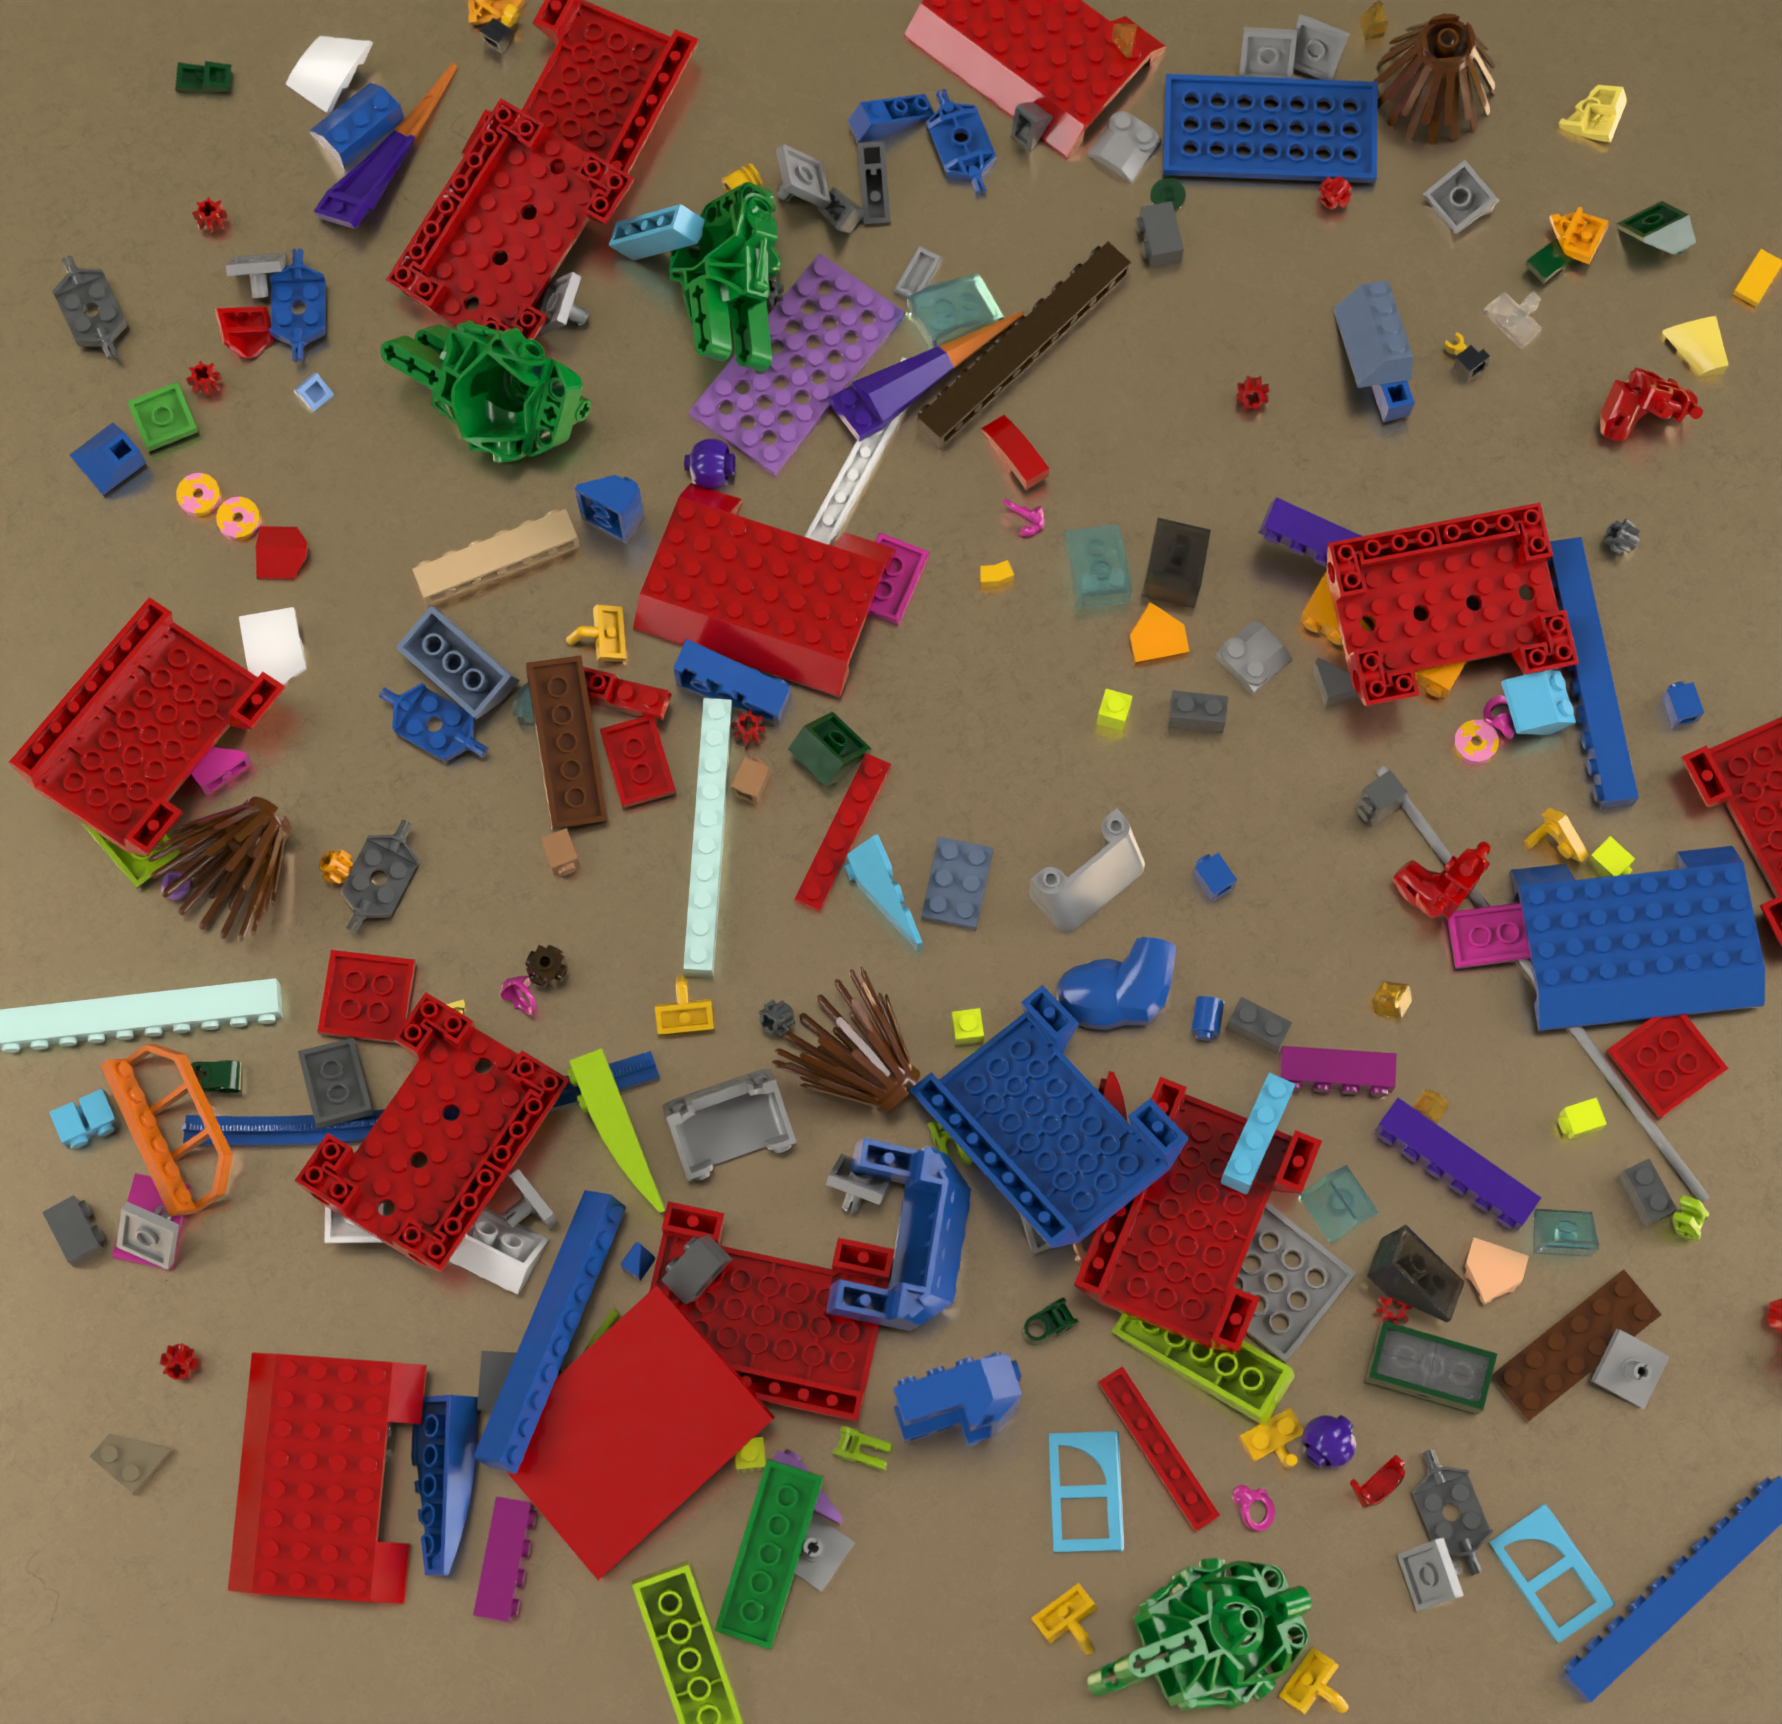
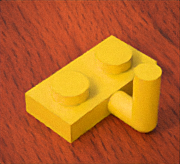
M596 605L593 608L594 627H577L567 636L566 642L568 645L573 646L583 637L595 638L597 660L623 662L626 659L623 607Z
M1549 807L1541 814L1545 822L1530 834L1523 843L1527 848L1532 849L1547 834H1550L1558 842L1557 848L1565 858H1572L1582 863L1589 856V853L1567 815Z
M678 975L675 986L677 1002L655 1005L657 1034L714 1029L712 1000L688 1001L687 978L684 975Z
M1290 1407L1270 1418L1266 1426L1260 1424L1240 1435L1239 1438L1253 1462L1275 1451L1286 1469H1291L1296 1465L1298 1459L1296 1455L1289 1453L1285 1445L1302 1436L1304 1429Z
M1079 1583L1031 1618L1049 1644L1070 1630L1085 1654L1091 1655L1094 1653L1095 1646L1079 1622L1098 1608Z
M1312 1647L1278 1696L1304 1715L1318 1695L1329 1701L1339 1713H1345L1348 1710V1704L1344 1699L1326 1685L1339 1665Z

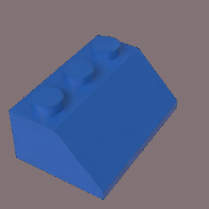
M370 82L309 131L338 163L345 168L397 127L405 118L401 105L384 87Z
M617 475L580 483L575 487L581 519L629 544L645 518L638 484L628 477L621 478Z

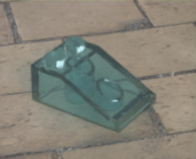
M979 273L933 284L907 297V310L930 349L1004 319L1003 314Z
M1119 524L1065 530L1076 609L1130 603L1132 586Z

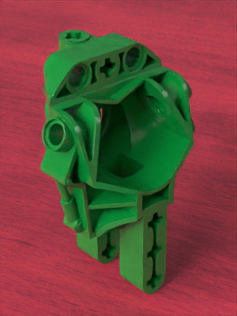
M745 182L705 205L700 217L705 219L701 239L698 241V244L670 251L669 267L670 280L682 283L689 321L693 323L696 353L699 356L718 361L727 360L732 351L729 321L732 320L735 356L738 365L761 372L766 371L772 362L766 299L770 295L768 276H775L781 266L780 257L773 247L778 240V235L776 233L777 222L772 215V212L776 211V206L773 203L774 195L773 191L769 188Z
M471 320L460 323L458 326L450 329L444 325L436 324L416 332L414 339L407 335L385 341L380 348L381 357L384 362L433 390L431 405L438 410L440 415H445L459 428L462 439L467 441L469 450L490 452L493 454V461L511 462L525 456L533 457L567 442L572 426L585 420L592 408V402L581 395L583 384L580 376L567 366L545 356L542 345L534 339H526L518 328L506 331L495 330L485 325L475 324ZM524 439L523 445L517 442V440Z
M1220 1558L1202 1559L1199 1561V1567L1188 1566L1173 1574L1170 1583L1165 1587L1162 1586L1146 1601L1140 1603V1613L1133 1617L1143 1642V1648L1135 1650L1091 1672L1088 1676V1687L1094 1695L1102 1697L1155 1676L1170 1706L1178 1705L1183 1711L1191 1708H1212L1216 1705H1224L1225 1708L1231 1710L1247 1703L1252 1696L1256 1701H1259L1275 1687L1276 1682L1274 1680L1289 1670L1306 1646L1309 1634L1302 1616L1312 1607L1311 1597L1303 1586L1289 1588L1283 1572L1277 1566L1240 1560L1225 1564V1560ZM1230 1568L1233 1576L1226 1577V1570ZM1229 1605L1235 1606V1608L1228 1609L1226 1607ZM1220 1622H1222V1626H1223L1224 1632H1225V1634L1228 1636V1639L1225 1637V1635H1224V1633H1223V1631H1222V1629H1221ZM1250 1639V1643L1241 1646L1242 1642ZM1151 1659H1154V1661L1149 1662V1663H1147V1664H1145V1665H1143V1666H1140V1667H1138V1668H1136V1669L1133 1668V1667H1136V1666H1138V1665H1141V1664H1143V1663H1145V1662H1147V1661H1149V1660H1151ZM1269 1664L1274 1672L1270 1675L1264 1670ZM1113 1675L1117 1676V1678L1109 1682H1107L1105 1679Z

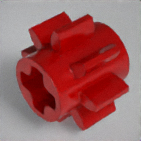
M1336 176L1332 180L1330 177H1327L1321 183V188L1318 190L1321 193L1319 199L1327 208L1335 209L1339 206L1343 209L1351 200V185L1344 178Z
M207 197V200L196 203L198 211L192 212L195 220H198L197 225L200 230L205 227L209 229L210 233H213V230L224 227L222 219L228 218L226 210H223L220 200L215 203L210 197Z
M199 361V364L194 368L189 367L192 376L186 378L188 385L193 386L194 394L202 392L208 397L209 393L214 389L219 390L216 381L221 380L222 377L220 372H215L216 368L213 363L208 366Z
M1246 376L1243 384H1237L1239 391L1236 394L1237 402L1244 401V408L1246 410L1248 408L1259 410V406L1263 402H1269L1268 395L1266 394L1270 392L1269 384L1262 385L1261 376L1257 378Z
M749 710L748 714L744 715L738 712V722H731V728L738 730L734 733V740L741 738L745 746L752 741L759 743V733H766L765 727L759 726L763 722L762 715L756 718L752 710ZM747 724H751L750 730L748 732L744 731Z
M1391 1291L1388 1300L1384 1297L1378 1299L1379 1303L1383 1306L1376 1309L1375 1314H1381L1383 1318L1381 1323L1387 1321L1398 1325L1399 1320L1404 1323L1409 1321L1405 1312L1410 1311L1412 1306H1406L1404 1302L1405 1294L1399 1298L1395 1297V1293ZM1391 1303L1394 1304V1308L1400 1309L1396 1316H1393L1392 1311H1387Z
M183 1343L174 1346L168 1345L166 1353H162L160 1364L164 1365L163 1374H167L174 1380L183 1379L184 1377L190 1378L191 1370H196L198 1359L193 1358L195 1350L190 1349Z

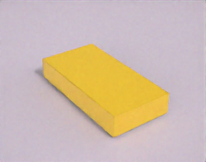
M1760 249L1733 294L1757 307L1781 269L1782 260Z

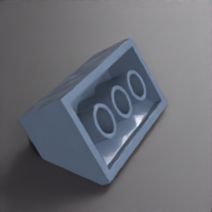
M1388 280L1361 284L1334 307L1335 317L1357 387L1361 388L1411 380L1413 355Z
M433 606L428 608L395 647L475 719H478L500 704L520 681L446 614Z

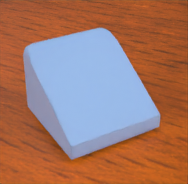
M313 373L294 389L295 393L312 411L318 409L334 395L318 373Z

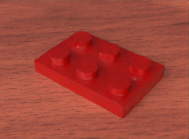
M643 716L600 729L622 808L676 794L653 717Z

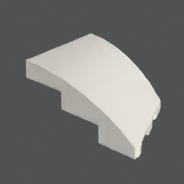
M319 36L300 58L292 70L286 85L325 112H332L341 90L348 88L357 66L364 64L373 42L369 40Z
M294 607L239 616L249 672L258 677L263 671L285 685L290 678L298 676L307 669Z

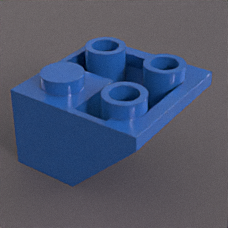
M113 422L70 454L72 460L102 495H105L146 464L140 450L125 432Z

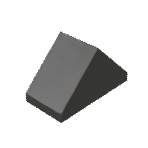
M1034 102L1018 104L1015 108L1010 137L1031 152L1053 116Z
M832 187L829 192L831 203L825 209L822 207L818 209L836 229L851 233L866 211L838 189Z
M1319 657L1317 658L1312 671L1325 706L1358 696L1351 684L1349 672Z

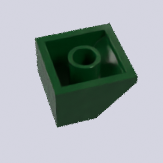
M833 711L803 726L788 748L796 760L804 764L815 775L816 779L826 786L842 779L864 758L865 753H869L872 749Z

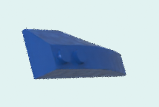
M461 1395L426 1396L423 1403L422 1424H412L411 1459L412 1466H417L418 1480L414 1482L415 1493H420L422 1508L417 1511L419 1522L422 1523L425 1534L421 1537L425 1575H449L460 1543L473 1486L476 1459L473 1456L477 1446L478 1397Z

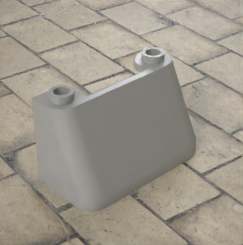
M1118 808L1111 812L1102 822L1101 830L1106 839V846L1067 878L1058 868L1046 867L1031 878L1030 899L1060 931L1072 932L1139 878L1144 871L1145 860L1127 818Z
M761 1069L673 1099L662 1106L687 1180H703L710 1176L709 1172L713 1170V1165L767 1147L769 1150H775V1153H780L790 1149L792 1144L797 1143L771 1069Z

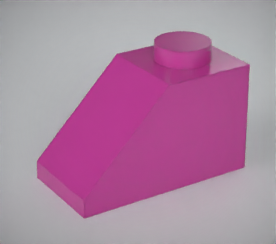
M213 747L191 775L207 796L252 765V762L245 751Z

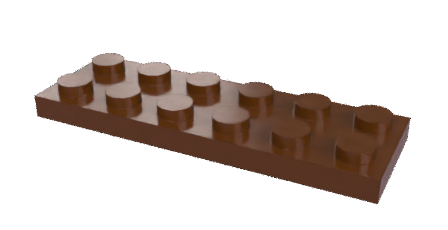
M582 655L526 663L551 829L608 821Z
M1622 1270L1494 1372L1491 1380L1526 1423H1528L1598 1367L1616 1329H1620L1635 1337L1662 1314L1629 1274Z

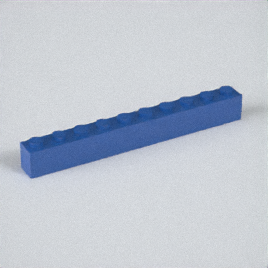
M1582 537L1550 541L1553 556L1547 560L1554 594L1558 610L1567 611L1579 664L1565 668L1571 672L1570 691L1572 697L1577 699L1576 719L1578 723H1582L1584 733L1581 734V742L1583 748L1588 750L1589 755L1587 770L1590 776L1593 775L1595 782L1593 797L1595 802H1599L1600 810L1632 806L1639 796Z
M584 1190L473 1456L489 1468L517 1474L615 1233L623 1218L626 1206L611 1194Z
M1780 1475L1772 1480L1766 1477L1755 1487L1758 1493L1753 1498L1749 1499L1748 1496L1743 1498L1734 1507L1737 1512L1730 1519L1725 1516L1714 1525L1713 1528L1716 1532L1709 1539L1704 1535L1692 1546L1695 1550L1693 1554L1688 1558L1684 1555L1681 1556L1671 1566L1674 1571L1667 1578L1661 1575L1649 1586L1653 1591L1644 1598L1640 1595L1628 1606L1631 1611L1624 1618L1618 1615L1607 1625L1610 1631L1603 1638L1599 1635L1594 1637L1585 1646L1589 1650L1581 1658L1575 1655L1565 1664L1564 1667L1567 1671L1562 1675L1563 1679L1585 1703H1590L1598 1697L1782 1524V1478Z

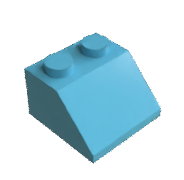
M1547 670L1506 679L1501 682L1517 734L1552 735L1576 723L1573 714L1574 709L1569 701L1565 688L1566 683L1560 671Z

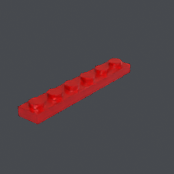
M865 753L794 899L796 903L818 913L821 912L847 859V854L850 853L891 769L890 763Z
M1120 1367L1100 1380L1098 1385L1194 1532H1197L1220 1516L1219 1512L1124 1367Z

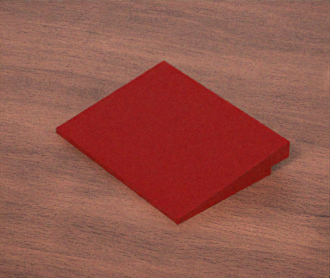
M656 1285L556 1378L517 1474L507 1473L595 1578L600 1580L767 1426L775 1416L674 1302Z

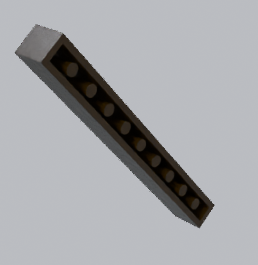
M1109 241L1102 247L1097 246L1083 265L1079 263L1072 269L1068 279L1064 282L1062 280L1059 281L1052 288L1051 294L1046 299L1041 298L1035 303L1030 314L1026 317L1024 315L1021 316L1014 323L1013 329L1008 334H1001L995 341V346L988 352L983 351L969 370L967 368L962 370L956 377V382L950 387L945 386L931 405L926 404L920 409L917 414V428L941 449L1129 275L1131 261Z

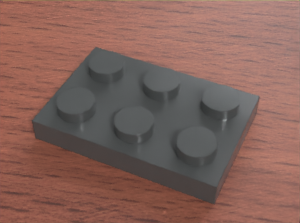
M354 1037L298 1051L317 1129L373 1115Z

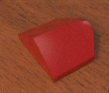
M267 306L216 308L215 313L223 344L240 358H256L275 340L269 331L271 321Z
M260 526L255 545L257 579L295 580L299 569L307 558L308 544L297 527Z

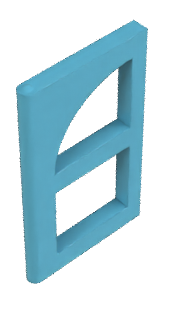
M1119 1431L1049 1433L1053 1553L1123 1551L1124 1532ZM1058 1446L1076 1448L1091 1456L1101 1467L1106 1485L1060 1486ZM1107 1498L1109 1538L1062 1540L1060 1499Z
M1547 1504L1540 1505V1508L1488 1543L1557 1644L1607 1609L1613 1608L1616 1604ZM1521 1540H1539L1555 1547L1562 1553L1564 1558L1527 1582L1503 1547ZM1572 1567L1595 1600V1603L1561 1627H1558L1535 1592Z

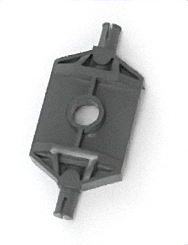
M67 256L71 264L69 266L64 257L62 263L67 270V275L52 292L77 345L80 347H101L104 349L108 360H113L110 353L111 350L116 359L119 355L113 345V341L126 328L127 321L103 271L99 269H78L72 256ZM88 308H99L95 316L88 317L85 315Z
M402 819L396 833L393 835H368L346 881L340 889V894L353 910V916L346 927L347 930L351 931L356 922L352 932L357 934L360 925L366 918L391 917L419 862L405 842V838L412 826L410 822L407 823L404 831H402L406 824V820ZM375 871L384 872L387 876L386 883L375 885L371 881L372 873Z
M1434 1448L1426 1450L1422 1454L1429 1469L1427 1470V1475L1415 1487L1412 1494L1430 1539L1434 1541L1444 1538L1449 1555L1461 1557L1462 1560L1465 1559L1471 1576L1481 1573L1483 1570L1477 1559L1476 1551L1493 1533V1530H1490L1468 1476L1469 1470L1442 1467L1439 1464ZM1446 1505H1454L1458 1509L1459 1516L1457 1520L1449 1521L1444 1517L1443 1509Z

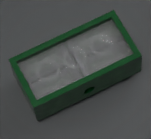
M1383 1321L1378 1328L1365 1382L1479 1414L1484 1410L1497 1353Z

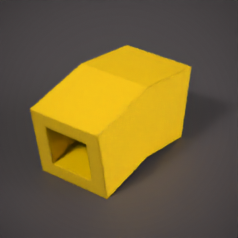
M1008 560L996 565L980 566L981 588L999 587L1014 581V573Z

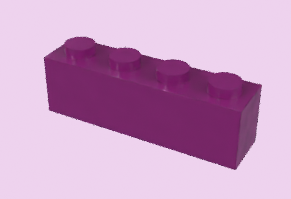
M1282 1046L1279 1052L1278 1077L1296 1084L1293 1091L1302 1090V1087L1314 1088L1313 1091L1320 1093L1331 1092V1089H1341L1342 1093L1350 1095L1359 1094V1091H1371L1373 1096H1387L1396 1087L1397 1053Z
M496 1497L473 1612V1616L477 1618L511 1623L512 1617L518 1616L520 1599H516L518 1587H523L526 1570L522 1569L524 1557H529L532 1543L527 1538L529 1528L535 1527L537 1511L533 1510L534 1505L531 1502Z

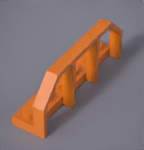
M145 1044L127 1058L108 1059L103 1062L100 1067L169 1216L198 1213L223 1196L226 1192L233 1153L187 1055L158 1044ZM150 1053H155L174 1060L185 1083L149 1108L145 1095L133 1074L132 1066ZM189 1092L206 1128L170 1153L168 1144L157 1126L155 1116ZM208 1138H211L219 1155L212 1192L196 1203H193L191 1194L187 1190L175 1162Z

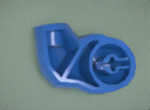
M1151 937L1137 938L1123 962L1113 959H1100L1072 967L1066 971L1057 982L1055 998L1078 1021L1079 1026L1090 1029L1109 1030L1123 1025H1148L1165 1007L1171 989L1177 948L1166 940Z

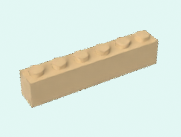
M552 510L543 518L535 521H524L518 528L510 531L501 530L494 537L484 541H473L467 548L459 551H448L439 559L422 561L412 571L428 607L580 547L567 510Z

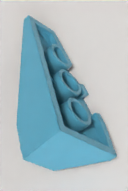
M876 834L847 854L848 864L844 865L850 881L855 879L861 891L907 941L919 951L923 947L922 939L909 908L903 905L905 901L900 885L892 880V865L878 834Z

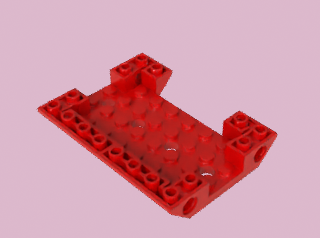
M500 98L386 278V281L455 326L471 320L475 324L485 325L495 330L506 331L518 328L526 339H535L548 316L534 308L589 219L607 225L635 178L592 152H584L551 132L542 122ZM557 162L565 163V170L561 174L552 173V167ZM527 208H536L537 213L533 219H524L523 213ZM502 252L507 253V262L503 265H496V255ZM471 298H478V308L474 311H468L466 309L467 301Z
M1541 502L1327 544V580L1351 684L1364 706L1419 696L1415 672L1509 653L1524 675L1579 664L1567 611L1558 610L1547 560L1553 556ZM1520 587L1530 589L1532 597L1529 601L1523 600L1520 597ZM1468 597H1474L1478 600L1479 609L1477 611H1472L1467 607L1466 600ZM1415 607H1421L1426 611L1427 617L1425 621H1419L1414 617L1413 611ZM1363 617L1370 618L1373 621L1374 628L1372 631L1362 629L1360 621Z
M425 992L393 1038L395 1042L418 1062L357 1151L354 1153L352 1147L327 1133L294 1181L321 1204L422 1266L442 1272L569 1084L570 1079L522 1050L517 1054L476 1029L473 1020ZM481 1061H488L491 1063L492 1068L488 1073L481 1074L475 1070L476 1065ZM451 1107L457 1108L460 1111L459 1117L453 1121L446 1120L443 1117L445 1110ZM419 1154L426 1156L427 1163L424 1167L415 1168L411 1165V1160L414 1156ZM384 1202H391L395 1205V1210L391 1215L383 1216L378 1212L379 1206Z

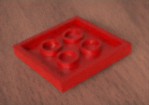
M331 950L317 1030L318 1034L398 1044L393 1038L408 1017L416 967L415 959Z
M1686 1014L1650 1018L1606 1051L1659 1120L1729 1069Z

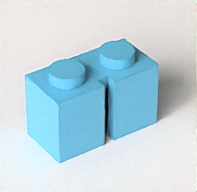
M103 1088L79 1098L81 1105L77 1107L74 1102H70L49 1112L61 1143L67 1148L72 1147L76 1149L88 1143V1139L97 1135L99 1137L109 1135L115 1131V1127L121 1125L111 1099Z

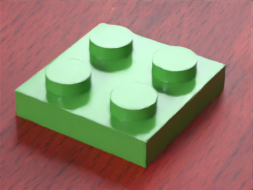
M178 382L127 401L148 452L199 432Z

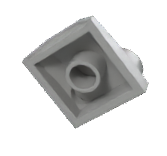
M1120 111L1111 116L1108 126L1092 146L1088 156L1093 157L1126 178L1129 183H1132L1159 148L1162 139L1152 127L1130 113Z
M1465 159L1423 193V196L1455 234L1465 229L1480 216L1489 214L1493 210L1494 205L1499 202L1496 195Z
M1255 620L1234 638L1227 640L1214 656L1252 696L1293 659L1286 647L1264 625Z

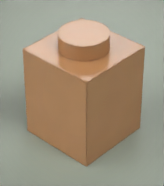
M744 757L731 785L732 795L758 805L771 776L770 767L767 766V763L756 757H752V759Z
M567 828L540 838L554 875L560 874L564 876L571 874L576 870V867L580 866Z

